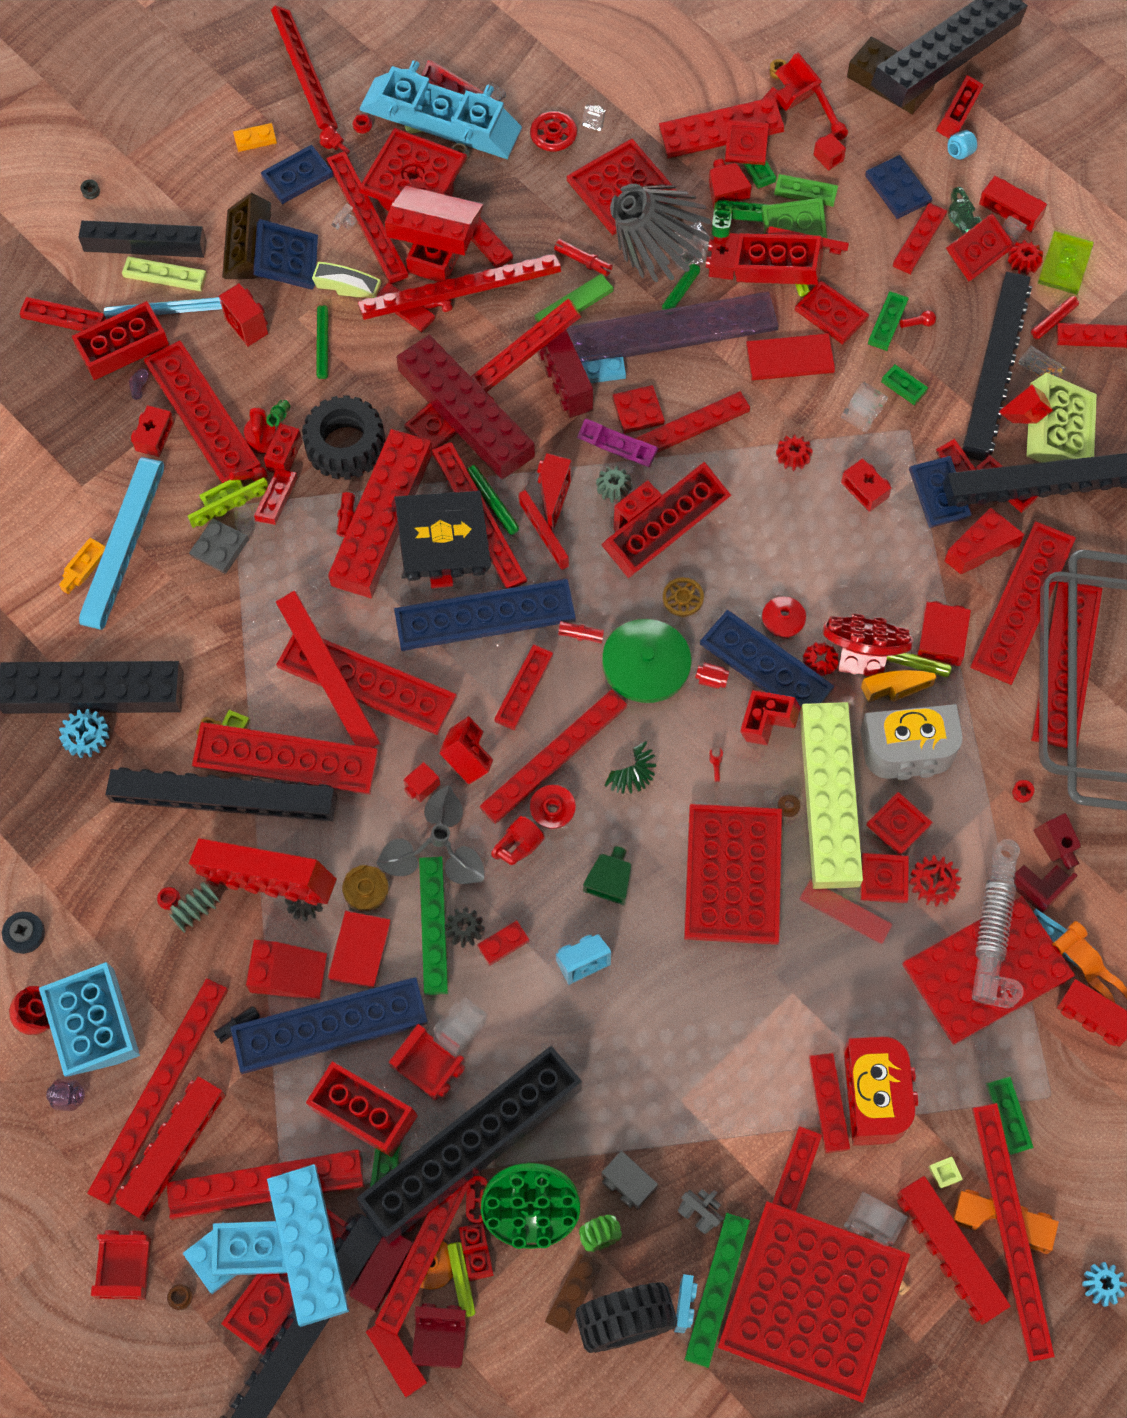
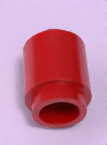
M704 662L703 666L698 665L695 678L699 679L698 684L716 689L720 687L725 688L729 671L724 670V667Z

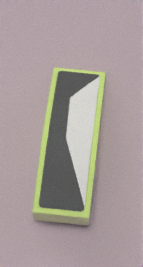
M318 262L312 277L317 288L336 290L338 295L375 298L382 283L380 279L361 271L325 262Z

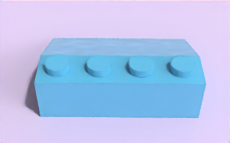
M107 962L39 988L65 1077L118 1065L140 1056L115 970Z

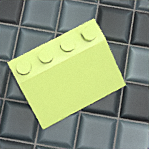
M1045 373L1031 382L1030 386L1033 384L1045 393L1053 411L1037 424H1028L1026 457L1041 463L1094 457L1097 394L1049 373Z

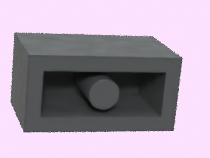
M622 1150L602 1171L601 1175L604 1178L602 1183L610 1191H618L622 1195L621 1201L630 1209L634 1206L638 1210L658 1187V1184Z

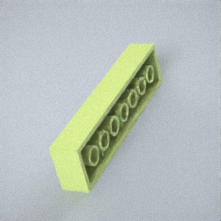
M848 702L802 704L800 723L813 889L860 887L863 876Z

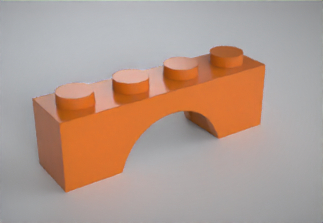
M966 1189L965 1192L961 1191L957 1195L952 1218L958 1226L975 1231L984 1221L996 1219L992 1197L989 1199L980 1197V1193ZM1021 1206L1030 1249L1045 1254L1050 1253L1053 1250L1059 1221L1052 1220L1053 1216L1046 1213H1030L1028 1208Z

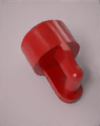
M252 408L249 412L250 420L244 427V436L252 451L266 453L275 435L276 428L275 425L273 427L268 425L264 409Z
M519 816L506 830V835L494 846L491 856L496 860L501 858L509 865H515L518 861L532 854L545 840L544 832L529 817ZM515 845L517 848L510 853L508 850Z

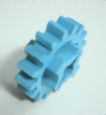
M86 709L85 714L77 710L76 716L70 713V720L62 721L65 728H59L62 734L59 739L64 743L63 747L65 750H69L71 755L74 756L78 753L79 757L82 758L84 753H87L89 757H92V751L95 750L97 753H100L98 747H106L104 739L110 738L107 732L110 729L105 724L106 720L104 717H100L97 711L91 715L89 709ZM92 722L98 725L99 729H96V727L92 725ZM70 738H73V740H76L77 745L74 744V743L71 741Z

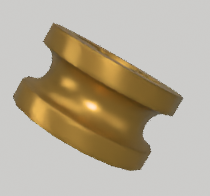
M782 59L773 60L770 64V76L779 80L775 74L777 71L775 68L778 69L787 63Z

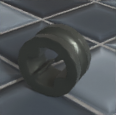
M85 180L80 186L83 197L86 199H95L100 194L99 186L95 180ZM92 187V192H88V188Z

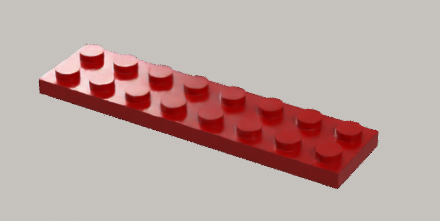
M181 340L144 358L149 371L221 484L230 480V472L251 471L253 468L261 466Z
M1035 521L970 668L1007 684H1013L1040 622L1041 586L1050 574L1062 571L1076 537ZM1057 581L1049 583V599Z
M1058 581L1048 635L1047 744L1068 748V583ZM1077 584V747L1103 590L1100 587ZM1039 694L1031 741L1039 742Z
M292 635L276 664L277 668L322 687L295 636ZM323 639L359 703L435 735L439 734L457 699V694Z
M201 722L192 767L290 783L303 782L309 784V786L318 787L319 784H326L335 790L371 795L379 750Z

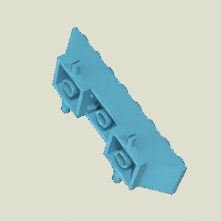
M415 60L412 61L409 69H400L392 66L389 73L374 78L360 106V111L456 143H462L465 146L507 160L522 130V126L504 109V103L490 97L494 91L492 86L489 88V85H487L483 94L466 91L463 95L430 84L429 78L416 73L420 64L417 61L415 63Z

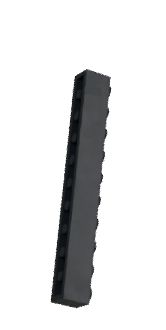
M1007 271L1004 276L962 448L966 456L971 459L984 461L988 454L992 455L995 442H992L993 436L997 437L1000 425L996 424V421L1001 419L1002 415L999 411L1004 408L1000 404L1001 401L1005 402L1008 389L1004 387L1005 383L1009 384L1012 372L1008 370L1009 366L1013 367L1016 354H1013V349L1018 348L1020 341L1017 332L1022 331L1024 324L1021 315L1026 314L1028 307L1025 298L1030 297L1032 286L1029 285V276Z
M1127 453L948 473L943 482V488L949 507H964L968 504L976 503L983 505L993 501L1006 502L1010 499L1025 500L1033 496L1044 498L1054 494L1067 495L1071 492L1086 493L1097 489L1104 491L1114 487L1127 488Z
M120 767L118 770L110 769L105 793L107 798L113 803L321 821L334 820L337 794L334 788L326 784H319L317 787L309 786V784L297 782L296 785L287 784L280 780L270 783L256 778L246 781L239 777L222 779L216 775L199 777L193 773L176 775V773L171 771L154 773L148 769H142L139 772L125 767Z
M359 1213L348 1218L344 1225L345 1231L341 1237H337L334 1240L345 1294L383 1237L373 1223ZM293 1304L287 1313L288 1319L285 1324L280 1325L273 1334L274 1341L269 1348L266 1347L261 1352L258 1358L259 1364L255 1370H250L243 1382L245 1385L241 1392L234 1394L229 1402L230 1409L225 1416L222 1415L220 1418H267L330 1318L300 1327Z

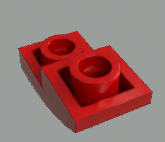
M483 1222L459 1227L469 1282L494 1276Z

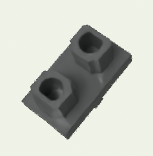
M701 1189L698 1195L705 1201L700 1199L691 1190L685 1192L681 1197L683 1201L678 1212L687 1219L690 1218L695 1210L700 1213L702 1218L695 1226L704 1234L708 1233L714 1226L720 1225L724 1220L714 1210H718L721 1206L714 1199L718 1194L717 1191L713 1190L709 1195Z

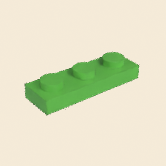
M779 174L774 195L797 200L823 198V205L834 207L838 185Z

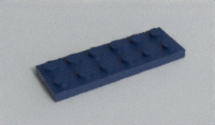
M728 609L700 640L701 646L767 693L795 697L800 707H802V704L823 703L834 690L833 684Z

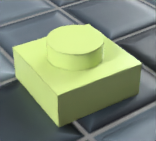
M953 1157L929 1166V1170L939 1190L963 1180Z

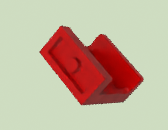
M648 480L615 505L613 530L615 532L661 498L662 494Z
M937 601L926 602L917 655L950 665L961 666L965 653L971 610L959 605H943Z
M417 1024L389 1061V1065L393 1070L435 1101L440 1096L443 1098L451 1088L450 1082L454 1077L459 1078L466 1068L463 1056H458L429 1035L426 1029Z
M106 1230L104 1234H97L99 1251L95 1285L91 1287V1296L95 1299L146 1300L151 1238L144 1235V1231H129V1235H120V1231Z

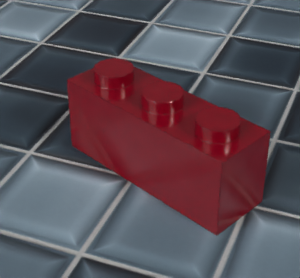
M399 1236L388 1244L384 1237H382L372 1256L370 1255L363 1266L364 1270L360 1277H356L349 1288L351 1299L378 1313L404 1264L413 1242Z

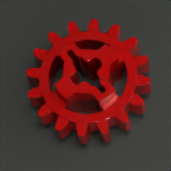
M933 855L931 861L924 857L922 864L919 862L915 864V869H912L910 873L914 878L910 879L909 884L915 885L912 893H919L917 900L925 898L926 905L934 901L935 907H938L940 901L947 905L949 898L955 899V892H959L961 888L957 884L962 879L961 877H956L959 869L951 868L953 865L952 861L946 864L945 857L938 861L936 856ZM938 874L937 884L933 888V878Z

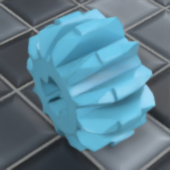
M1106 1262L1100 1263V1267L1093 1264L1091 1271L1084 1273L1088 1280L1082 1282V1286L1090 1288V1290L1085 1292V1295L1088 1297L1093 1294L1092 1302L1094 1304H1097L1101 1299L1103 1307H1107L1109 1301L1115 1305L1118 1303L1117 1297L1122 1298L1125 1296V1293L1120 1288H1125L1127 1283L1119 1281L1124 1276V1273L1115 1274V1265L1110 1266L1108 1269ZM1104 1279L1107 1281L1106 1286L1108 1287L1105 1290L1102 1288L1103 1283L1101 1282Z

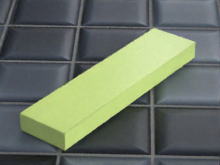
M129 256L122 271V275L125 278L202 291L207 277L205 270Z

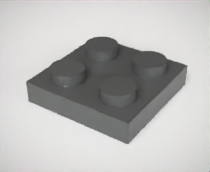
M212 518L189 554L191 557L226 574L249 541L247 535Z

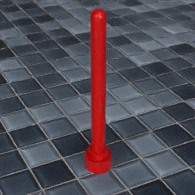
M819 86L815 94L832 125L831 133L838 141L842 140L848 135V129L845 124L838 121L821 86Z

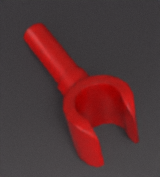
M712 749L709 753V761L714 767L715 782H720V763L723 759L722 749H720V756L717 757L712 755Z

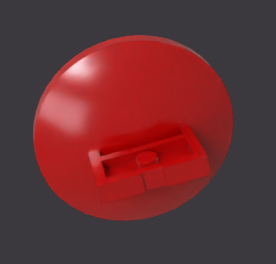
M856 613L852 614L851 617L831 616L823 626V635L842 648L839 672L857 673L869 677L884 673L887 656L903 654L912 649L913 638L909 634V630L888 624L887 620L881 617H875L872 620Z

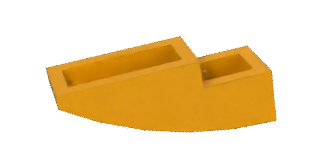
M911 670L880 673L864 678L861 689L868 702L887 695L894 702L932 687L936 675L935 673Z

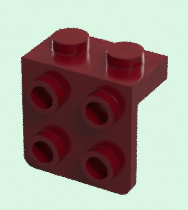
M424 1303L422 1307L415 1306L414 1317L416 1325L412 1363L417 1366L460 1368L463 1362L467 1322L466 1310H462V1307L449 1305L447 1309L437 1308L436 1305Z

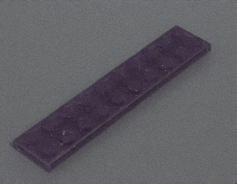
M768 291L569 326L567 332L581 363L615 357L625 358L777 331L779 325Z

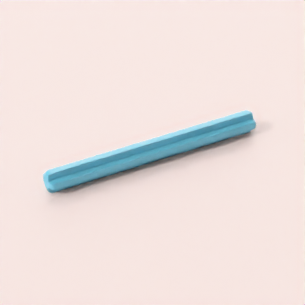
M219 297L149 303L155 315L222 309ZM139 304L105 307V318L109 319Z

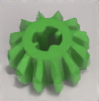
M613 1215L592 1219L579 1229L582 1245H584L586 1251L591 1252L608 1248L619 1241L622 1236L619 1221Z

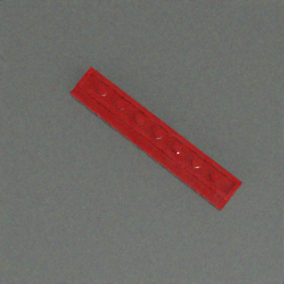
M360 1150L168 1182L169 1218L174 1220L272 1203L267 1179L313 1164L317 1166L323 1194L364 1187Z

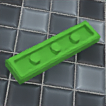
M600 274L535 314V320L537 322L541 321L567 299L573 302L580 313L612 293L613 287Z

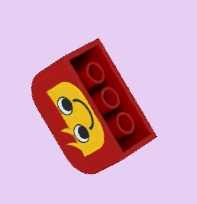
M890 1037L849 1038L843 1053L852 1146L894 1143L904 1136L915 1117V1106H918L917 1091H913L912 1084L916 1080L915 1068L910 1066V1058L906 1048L896 1039Z

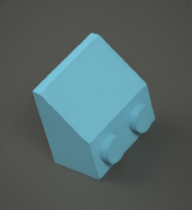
M599 934L595 936L587 935L580 939V943L572 947L571 945H566L558 950L556 962L568 985L611 965V950Z

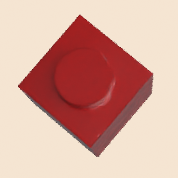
M830 133L825 137H820L815 142L813 155L829 171L844 161L846 148Z
M425 762L403 779L405 793L411 799L416 798L420 803L440 786L438 775Z

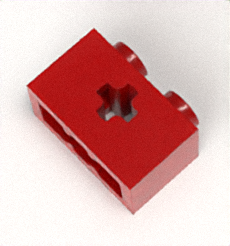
M730 233L728 237L724 238L714 236V239L709 240L708 251L712 253L711 256H707L705 267L709 269V277L733 280L739 234Z
M149 405L146 406L145 411L139 416L137 429L131 435V442L134 445L135 451L160 457L174 425L171 411Z
M282 423L279 424L264 456L267 471L275 473L276 469L290 471L303 443L300 429Z
M863 458L844 471L841 480L843 486L869 512L889 498L892 488L889 481L884 477L882 478L876 472L875 467L871 463H867Z

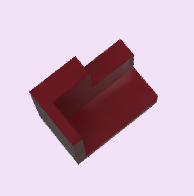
M1023 865L1017 872L1014 871L1007 883L1012 885L1035 909L1044 913L1075 881L1078 875L1074 872L1069 876L1056 865L1041 880L1027 866Z

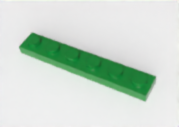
M442 856L419 858L424 995L448 994L446 929L444 927Z
M729 1213L725 1215L684 1361L709 1368L750 1223L748 1219Z

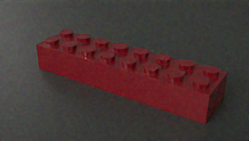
M430 334L396 356L398 371L428 403L432 404V407L455 429L459 436L501 480L535 458V443Z

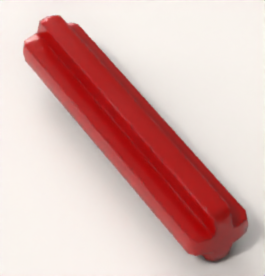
M1069 297L1031 330L1033 338L1040 339L1079 306L1077 297Z

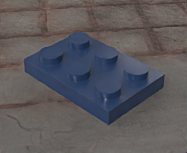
M313 145L260 172L262 179L281 204L333 177V171Z
M900 155L867 170L865 173V177L896 219L932 202L930 194Z
M951 456L910 466L909 472L929 528L963 520L971 516L968 505L964 507L948 506L943 482L948 473L956 472Z

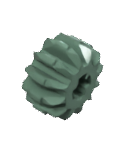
M617 465L614 470L607 467L606 472L600 471L599 478L596 479L597 493L602 494L603 500L610 498L611 503L614 502V499L620 502L632 490V477L626 475L625 468L619 471Z

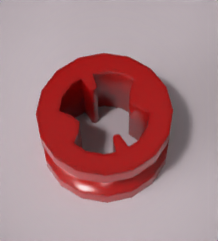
M1020 780L1012 790L1013 798L1020 803L1028 802L1031 800L1035 788L1031 782ZM1022 787L1026 788L1027 793L1025 796L1021 795L1020 789Z

